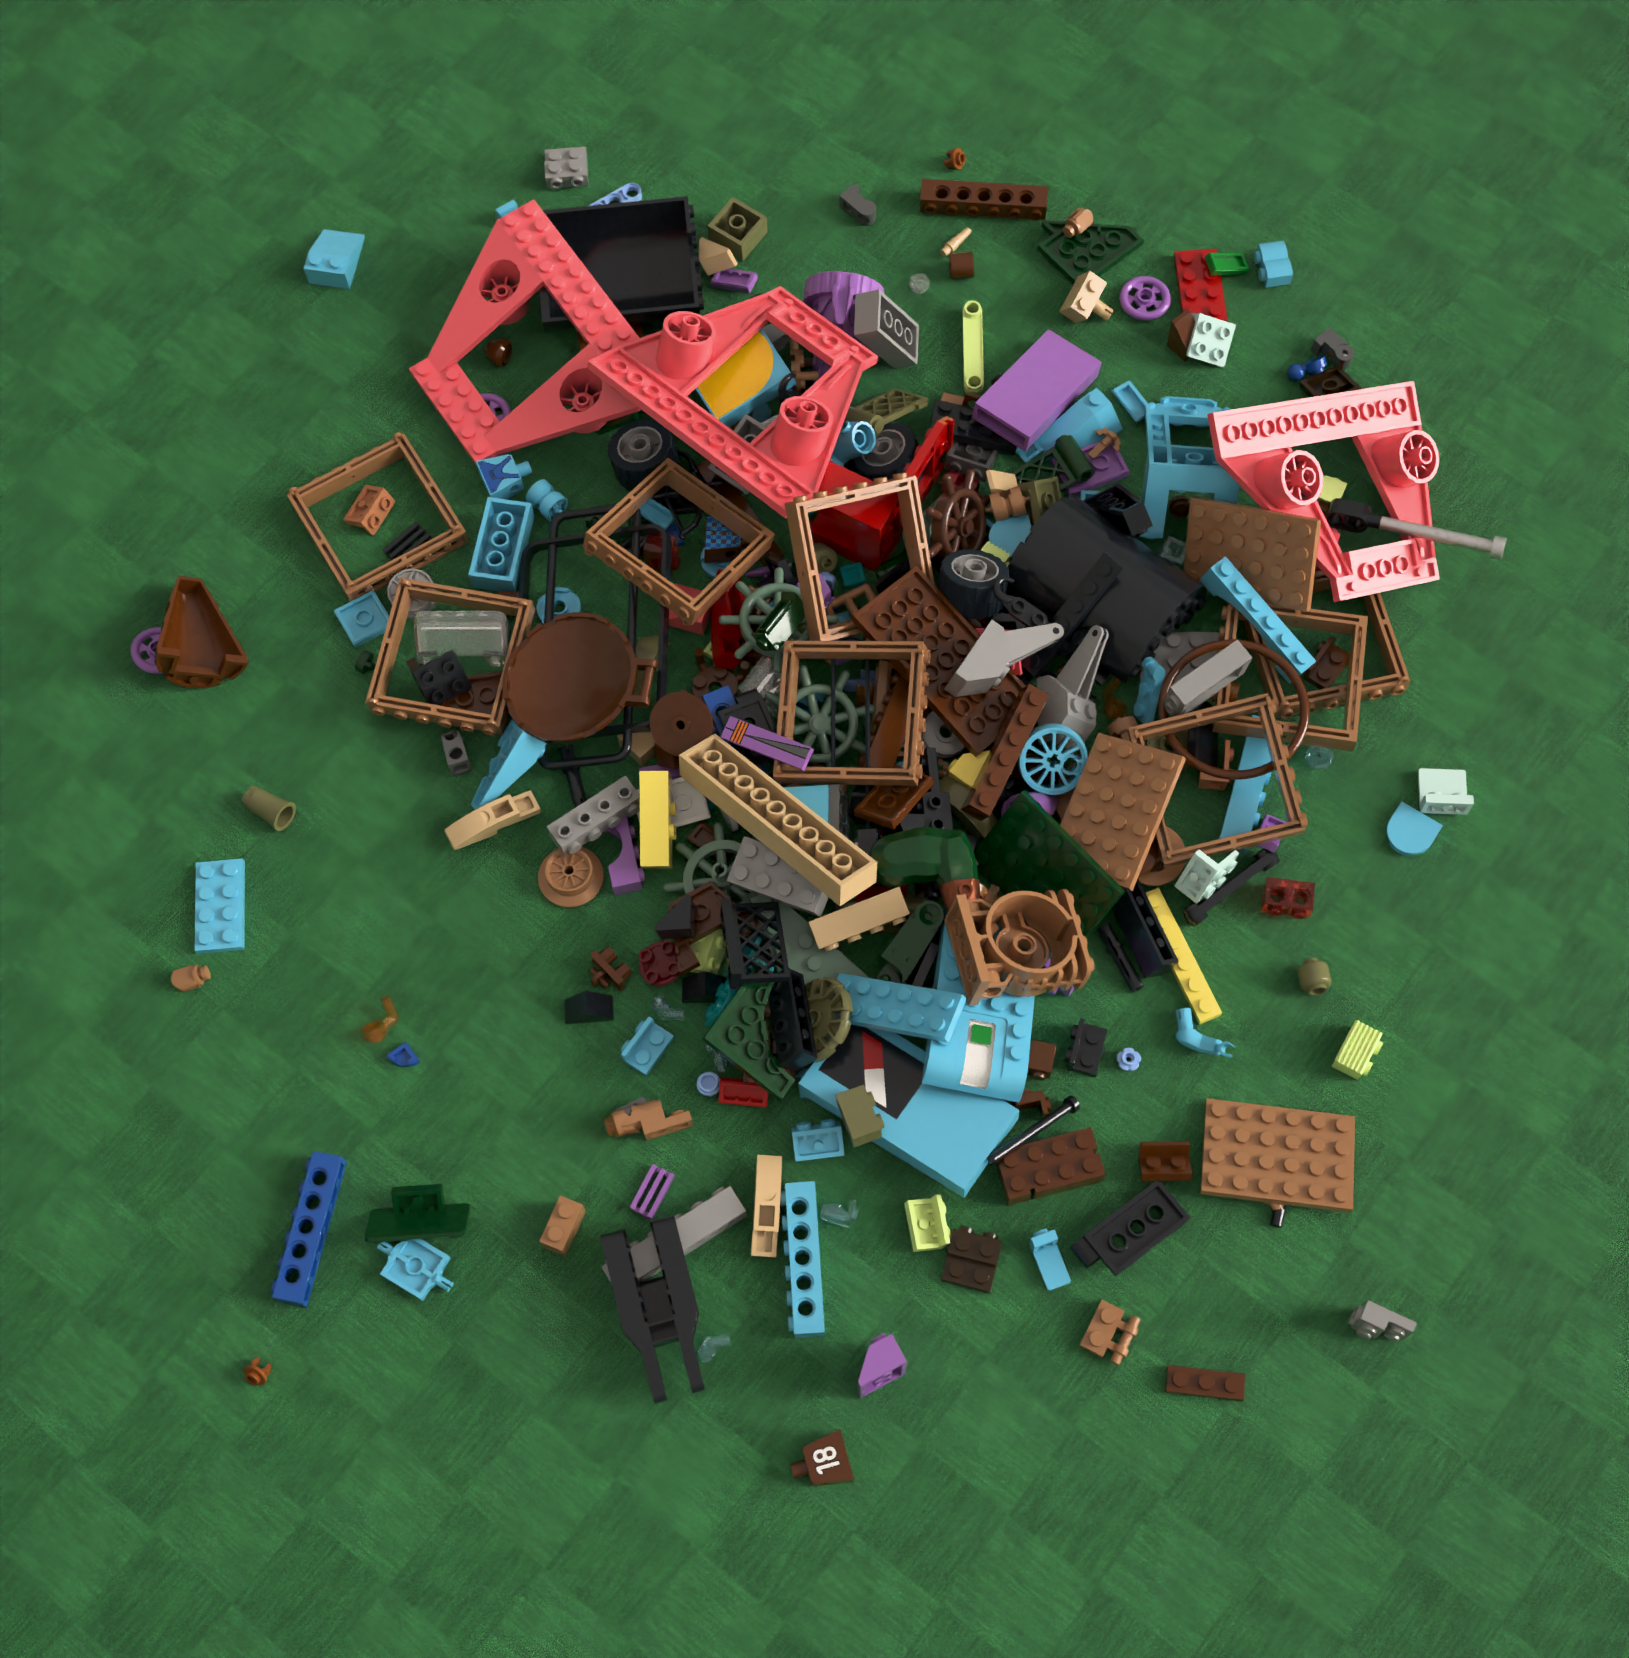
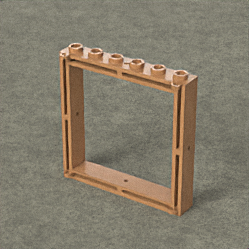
M400 432L394 434L389 442L372 448L369 452L360 457L353 458L350 462L340 467H335L331 472L314 478L308 484L302 487L290 488L287 494L293 509L349 602L372 590L377 592L387 587L390 580L394 577L393 575L402 570L412 568L419 570L469 543L467 533L405 434ZM404 457L449 530L351 581L307 507Z
M667 458L586 532L583 547L588 556L594 554L605 562L607 566L612 567L623 575L625 579L631 581L641 588L643 592L659 601L662 606L677 614L683 625L689 626L693 625L770 549L775 533L674 461ZM664 485L673 488L750 543L694 599L609 538L616 529Z
M906 472L893 474V478L887 480V477L875 478L872 484L867 485V481L854 483V488L847 489V486L833 488V493L827 494V491L814 492L812 498L802 495L793 497L792 502L785 503L810 641H831L862 633V631L852 620L828 626L808 512L897 492L910 569L912 570L915 566H918L934 584L916 476H907Z
M1322 571L1315 572L1314 579H1320L1314 580L1312 593L1331 589L1330 579ZM1379 592L1362 596L1389 675L1363 680L1361 700H1377L1389 694L1393 696L1400 695L1406 691L1410 678L1381 594ZM1242 620L1248 641L1268 648L1254 626L1249 621ZM1252 652L1265 694L1268 693L1270 698L1275 701L1277 713H1274V717L1286 719L1300 713L1298 695L1284 697L1273 661ZM1347 684L1307 692L1310 713L1317 709H1333L1338 705L1345 704Z
M400 578L365 702L371 713L379 716L390 714L401 720L412 718L423 724L434 722L445 728L456 726L468 732L479 730L490 736L502 735L509 714L502 690L504 670L513 649L522 643L527 637L526 634L530 631L535 613L532 600ZM412 598L517 616L491 715L386 696Z
M1227 603V606H1222L1221 619L1224 620V626H1220L1218 640L1236 639L1238 620L1248 621L1230 603ZM1267 603L1286 626L1351 635L1343 730L1308 725L1301 744L1353 751L1357 743L1368 616L1310 609L1304 612ZM1231 683L1212 696L1211 702H1215V706L1229 703ZM1239 716L1212 723V732L1265 739L1260 718ZM1280 721L1283 735L1280 736L1281 741L1291 743L1299 723Z
M784 641L777 734L793 740L800 659L911 660L903 769L806 767L805 771L774 760L773 778L778 783L918 786V779L922 778L923 773L922 764H919L920 755L923 756L924 742L921 741V734L926 729L923 709H927V695H924L925 686L928 687L929 673L926 672V664H930L931 659L930 649H927L923 641Z
M1268 693L1128 728L1129 740L1144 745L1143 740L1258 712L1288 819L1287 823L1172 850L1163 816L1155 835L1163 868L1189 862L1198 850L1211 857L1304 834L1305 827L1308 826L1307 816L1305 812L1301 813L1299 804L1302 803L1301 795L1298 789H1294L1295 773L1293 767H1288L1286 758H1289L1288 748L1286 744L1282 745L1280 738L1283 735L1280 721L1276 722L1274 713H1277L1275 701L1270 698Z

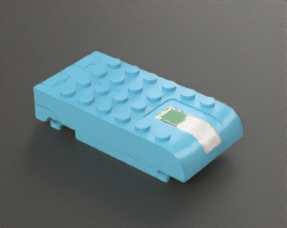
M944 907L943 912H944V919H945V917H946V915H947V911H946V908ZM943 919L939 926L938 946L940 947L937 952L933 989L963 994L966 998ZM997 922L996 924H997V926H998L999 929H998V931L993 935L994 942H995V940H996L998 934L1001 932V929H1000V926H999V923H998V922ZM1003 992L1000 997L984 998L980 1000L978 1005L971 1006L968 1005L966 998L949 1043L927 1039L922 1084L1019 1103L1028 1072L1035 996L1020 997Z

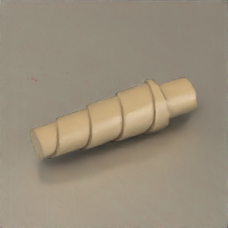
M970 228L963 229L955 237L947 241L940 250L941 255L946 257L949 253H953L971 234Z

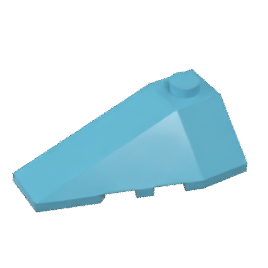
M1095 388L1061 415L1036 442L1046 452L1054 447L1056 440L1060 436L1072 435L1079 447L1083 448L1102 441L1106 437L1104 434L1101 437L1098 436L1095 432L1098 429L1106 428L1118 435L1123 431V428L1111 402L1098 388ZM1052 455L1051 457L1047 458L1046 460H1044V462L1053 459V458H1054L1053 455Z
M511 719L497 746L501 747L497 757L491 758L488 764L490 766L489 775L481 780L471 802L474 810L494 801L533 766L537 759L541 758L545 752V741L530 735Z

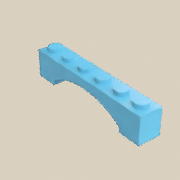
M1226 556L1200 578V581L1214 597L1216 595L1221 597L1246 617L1261 635L1268 648L1282 656L1299 676L1316 662ZM1276 665L1275 668L1290 684L1291 680L1287 674Z

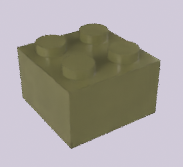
M734 197L729 200L708 225L709 240L729 248L733 256L742 261L768 233L767 217Z

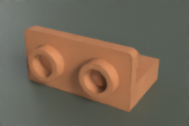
M365 485L343 520L348 525L364 528L369 535H375L393 507L395 500L384 488Z

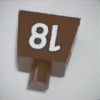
M837 1430L804 1446L802 1450L805 1459L790 1464L794 1479L809 1475L812 1486L854 1482L841 1430Z

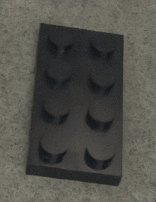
M935 399L930 428H933L938 420L948 416L955 420L953 441L1015 455L1016 445L972 418L974 408Z

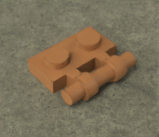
M1101 1300L1079 1347L1100 1358H1103L1106 1350L1113 1352L1110 1362L1119 1366L1122 1358H1126L1129 1352L1127 1348L1132 1337H1136L1139 1331L1137 1327L1141 1319L1131 1315L1129 1322L1125 1323L1121 1321L1124 1310ZM1116 1329L1123 1332L1118 1344L1111 1341Z

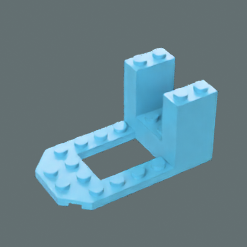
M1170 396L1161 398L1158 404L1150 402L1145 405L1147 456L1141 500L1145 505L1153 526L1148 528V531L1140 535V537L1151 540L1163 538L1169 490H1174L1178 493L1186 491L1199 494L1210 493L1209 499L1237 504L1239 484L1216 461L1214 448L1171 445L1169 423L1174 426H1183L1185 424L1203 428L1209 426L1207 414L1232 409L1228 407L1221 409L1217 407L1218 402L1211 399Z

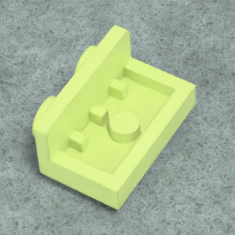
M718 929L690 945L701 965L690 972L700 973L707 971L714 974L718 973L725 954L722 929Z
M940 1194L928 1199L907 1200L904 1203L913 1252L938 1250L950 1244L951 1231L946 1223V1206Z

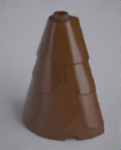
M178 576L166 607V616L155 649L156 666L159 673L162 672L169 682L188 688L214 687L221 685L220 681L227 678L234 679L248 665L246 653L234 636L231 627L219 611L218 604L201 578Z

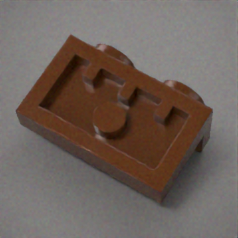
M1332 636L1327 642L1323 640L1316 650L1318 654L1314 658L1316 662L1305 671L1303 676L1304 680L1318 689L1331 687L1349 663L1350 654L1334 645L1335 638Z
M1188 1141L1140 1142L1138 1162L1141 1181H1191L1190 1143Z

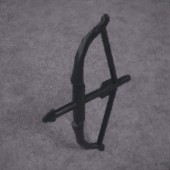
M677 450L678 455L688 461L691 474L699 479V470L694 459L687 452ZM714 479L713 482L704 484L709 487L715 486V488H718L724 484V480ZM666 486L663 493L653 495L652 499H665L681 532L679 538L683 540L687 533L698 526L702 518V509L695 505L696 517L693 523L684 529L670 502L671 499L678 498L680 493Z

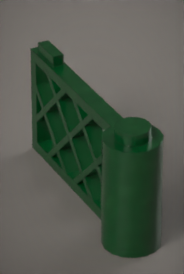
M1072 435L1060 436L1051 449L1012 472L1010 469L1005 471V473L1015 474L1016 480L1019 481L1018 484L1039 480L1041 471L1053 473L1052 477H1056V474L1066 475L1069 480L1059 484L1060 493L1076 483L1086 482L1095 474V469ZM1053 455L1056 460L1055 467L1043 466L1044 460ZM1029 469L1038 470L1035 479L1024 478L1025 472Z

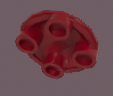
M672 941L655 942L640 951L639 972L643 980L650 985L658 987L669 985L680 975L675 944Z

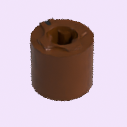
M972 252L950 253L949 274L951 279L974 278Z

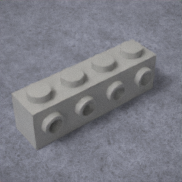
M625 775L546 826L549 836L564 857L568 854H574L588 841L598 839L602 832L608 828L618 826L621 820L628 815L632 816L639 812L640 794Z

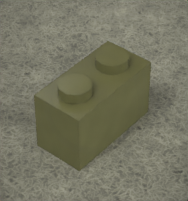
M861 1085L836 1094V1103L853 1148L882 1138L881 1129L885 1127L880 1113L875 1114L873 1106H876L871 1091L867 1092L865 1086Z

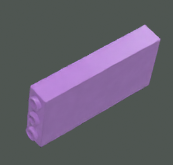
M1048 329L975 402L972 418L1026 452L1098 377L1102 362Z

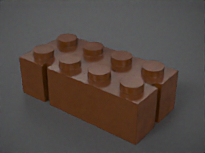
M1092 1128L1021 1145L996 1162L995 1165L1007 1206L1029 1201L1030 1190L1034 1189L1033 1199L1103 1182L1106 1174L1100 1154H1096L1098 1148Z

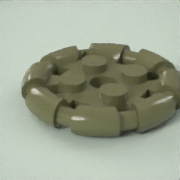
M824 977L823 979L816 978L805 984L818 1058L814 1062L823 1061L836 1052L835 1048L837 1045L843 1044L851 1027V1021H849L850 1014H853L851 996L840 981L829 977Z

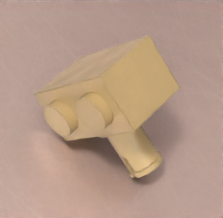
M1091 271L1079 275L1059 312L1074 323L1088 319L1092 311L1104 321L1108 320L1111 316L1110 313H1113V309L1099 300L1107 283Z

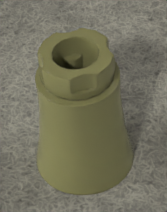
M256 786L249 787L242 797L243 805L266 821L276 831L284 830L292 822L296 813L295 803L277 797Z

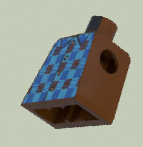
M707 516L705 563L733 561L741 553V548H746L750 543L712 516Z

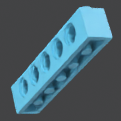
M815 1181L785 1183V1191H781V1206H786L787 1215L782 1216L783 1231H788V1240H784V1256H789L790 1265H785L786 1281H791V1290L787 1291V1306H792L793 1316H788L789 1332L794 1331L795 1338L825 1337ZM796 1205H803L806 1208L805 1213L802 1215H796L792 1210ZM799 1229H803L808 1233L807 1237L803 1240H798L794 1237V1233ZM800 1254H805L810 1259L807 1264L799 1265L795 1261L796 1257ZM801 1279H807L811 1282V1286L807 1290H800L797 1287V1283ZM808 1304L813 1308V1311L810 1315L803 1316L798 1312L800 1306Z

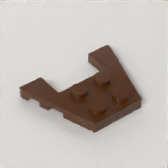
M711 881L687 893L691 896L696 906L695 937L674 939L678 960L677 965L681 976L701 966L690 945L722 928L720 920L721 899L730 897ZM686 895L669 903V911L675 905H677ZM736 912L744 920L750 916L747 912ZM755 919L750 922L751 925L758 929L762 926ZM746 928L741 931L742 936L747 939L753 934Z

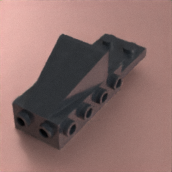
M926 748L923 756L920 755L919 764H922V774L933 777L934 784L894 830L887 827L883 829L884 836L918 827L953 830L949 792H940L936 748ZM937 881L913 883L915 885L916 897L924 898L927 901L942 898L939 890L940 885Z

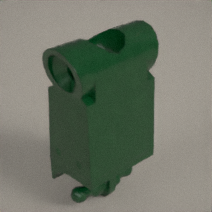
M925 901L915 909L878 959L885 966L876 979L901 984L905 982L944 919L943 909L938 903Z

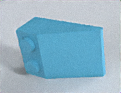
M323 229L309 250L305 262L304 271L309 284L350 289L365 236L363 234Z

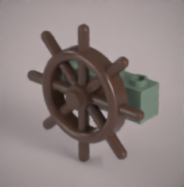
M972 469L966 472L963 488L954 487L951 475L944 474L942 479L945 492L923 512L930 558L937 554L942 561L945 556L954 551L957 552L959 548L960 550H980L982 544L985 545L988 542L989 537L985 535L986 515L984 508L991 501L988 495L980 498L972 490L975 471ZM903 530V531H902V536H903L905 548H906V551H907L906 540H905V534H904V530Z

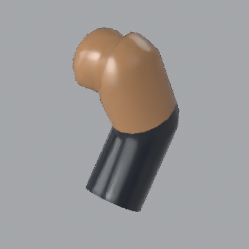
M1264 1202L1270 1205L1273 1210L1270 1225L1282 1228L1286 1205Z

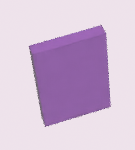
M1100 441L1081 448L1095 469V474L1086 482L1076 483L1065 491L1068 496L1070 494L1080 495L1081 490L1091 491L1130 475V471L1120 452H1116L1113 449L1114 443H1111L1094 460L1088 456V453ZM1055 458L1051 459L1053 468L1056 464ZM1057 474L1061 484L1069 480L1066 475Z

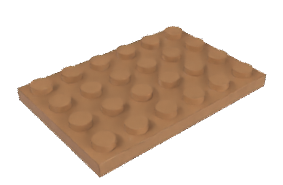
M1193 496L1190 498L1183 571L1203 584L1200 578L1226 556L1266 603L1307 612L1311 609L1321 519Z
M1098 733L1060 826L1121 888L1133 891L1186 759L1178 754Z
M1206 1098L1200 1194L1351 1213L1353 1211L1355 1116Z

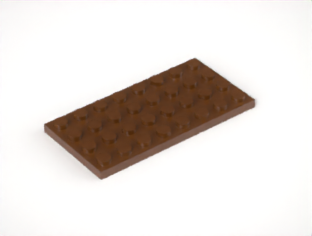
M915 566L854 613L850 619L870 641H923L931 653L930 664H926V672L929 673L928 687L925 686L924 695H927V704L964 746L977 757L995 742L1019 691L1025 685L1010 669L996 688L992 686L987 693L955 697L944 690L980 635L918 566ZM887 659L909 683L911 660Z

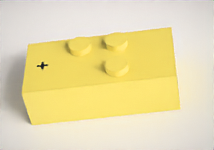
M639 771L640 867L644 869H673L672 840H676L677 831L676 826L672 824V816H676V802H672V775L669 771Z

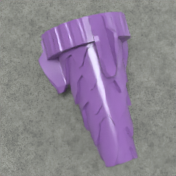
M826 271L816 273L806 279L803 303L871 350L854 336L856 294L878 289L883 293L885 291L880 283L867 276L851 272ZM813 354L812 369L813 371H818V379H820L831 366Z

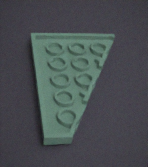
M760 895L750 899L751 903L777 902ZM778 902L788 966L790 969L803 974L805 984L816 978L823 979L824 977L837 979L839 973L869 978L837 948L828 952L825 951V948L819 949L810 924L792 907ZM763 911L760 914L770 919L774 915V911ZM770 927L764 931L771 938L777 933ZM772 945L769 947V951L773 956L780 952V950ZM775 965L778 972L783 970L777 965Z

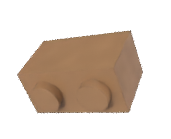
M563 1196L559 1197L539 1241L543 1248L566 1257L586 1213L583 1204Z

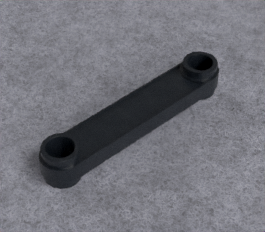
M1265 848L1260 850L1253 856L1255 858L1254 862L1226 882L1219 890H1216L1208 899H1204L1197 904L1193 902L1182 911L1184 918L1193 927L1201 923L1208 917L1206 913L1208 910L1263 869L1266 872L1280 861L1278 855Z

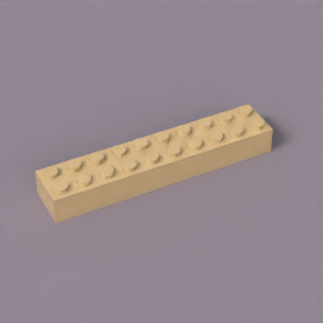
M713 734L679 755V775L839 906L876 883L877 861L717 734Z

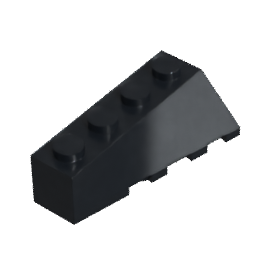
M1119 483L1083 500L1105 517L1115 521L1132 536L1142 535L1148 531V528L1153 526L1143 501Z

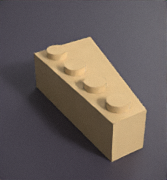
M900 887L812 920L809 924L818 948H825V951L828 952L838 948V943L846 939L848 943L861 939V934L867 931L874 934L884 930L883 925L892 922L893 925L905 922L907 921L906 917L910 913Z

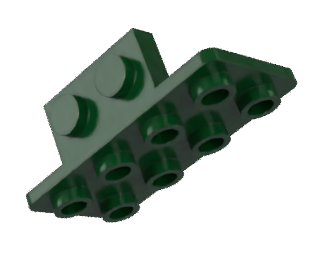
M442 1184L392 1187L393 1208L372 1210L364 1237L366 1242L382 1243L384 1241L430 1240L434 1238H457L464 1236L467 1230L470 1206L468 1203L445 1204Z

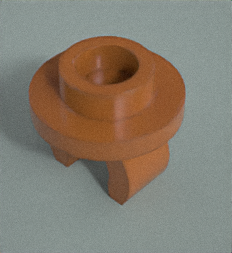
M954 148L946 152L949 159L943 160L945 167L956 170L961 169L966 161L964 152L960 148Z
M258 1357L252 1361V1365H247L243 1370L245 1380L253 1386L264 1385L267 1381V1376L271 1372L270 1363L265 1368L260 1369L258 1367L260 1365V1358Z

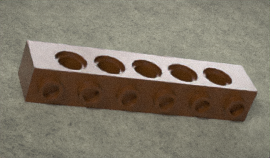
M922 179L920 213L1045 220L1048 186Z

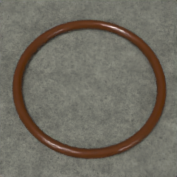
M1236 639L1218 640L1198 646L1186 653L1173 665L1160 689L1158 699L1159 720L1168 718V712L1164 707V699L1180 671L1197 657L1208 652L1225 649L1235 642ZM1238 640L1247 651L1260 654L1278 665L1287 674L1295 687L1300 703V720L1296 734L1287 747L1289 758H1286V760L1288 761L1300 747L1308 729L1310 708L1305 686L1295 669L1278 653L1254 642ZM1174 733L1164 735L1174 752L1184 756L1185 762L1188 765L1213 777L1244 780L1274 771L1272 761L1247 770L1216 768L1192 756L1180 744Z

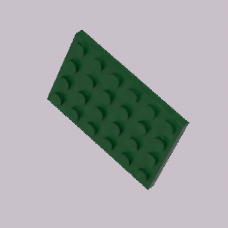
M1026 790L1017 796L974 851L977 867L1004 895L1016 891H1033L1044 894L1047 890H1053L1057 895L1060 889H1067L1073 895L1074 909L1080 917V928L1086 938L1125 893L1116 881Z

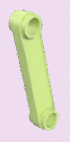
M972 300L964 305L962 314L965 393L980 396L984 388L982 308L979 302Z

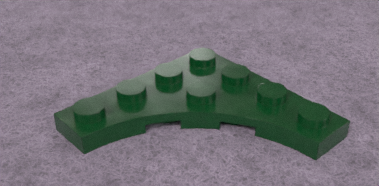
M753 968L748 975L757 974L759 971ZM775 982L743 983L701 1040L779 1101L784 1097L795 1079L779 1065L776 1056H773L767 1042L769 1039L766 1021H764V1010Z

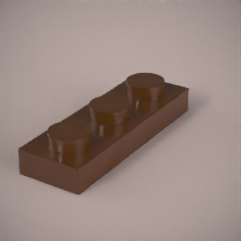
M1167 1366L1165 1393L1235 1401L1244 1400L1245 1374Z

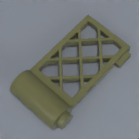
M894 388L856 407L850 406L845 421L867 422L872 426L877 436L882 432L885 424L916 409L927 406L928 400L927 397Z

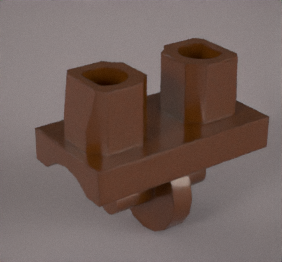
M609 946L599 953L594 950L590 956L593 958L592 962L600 971L595 967L589 971L593 976L590 983L593 987L601 984L606 989L610 986V983L606 980L608 978L621 992L626 988L625 981L632 975V970L624 962L616 969L610 966L618 957Z

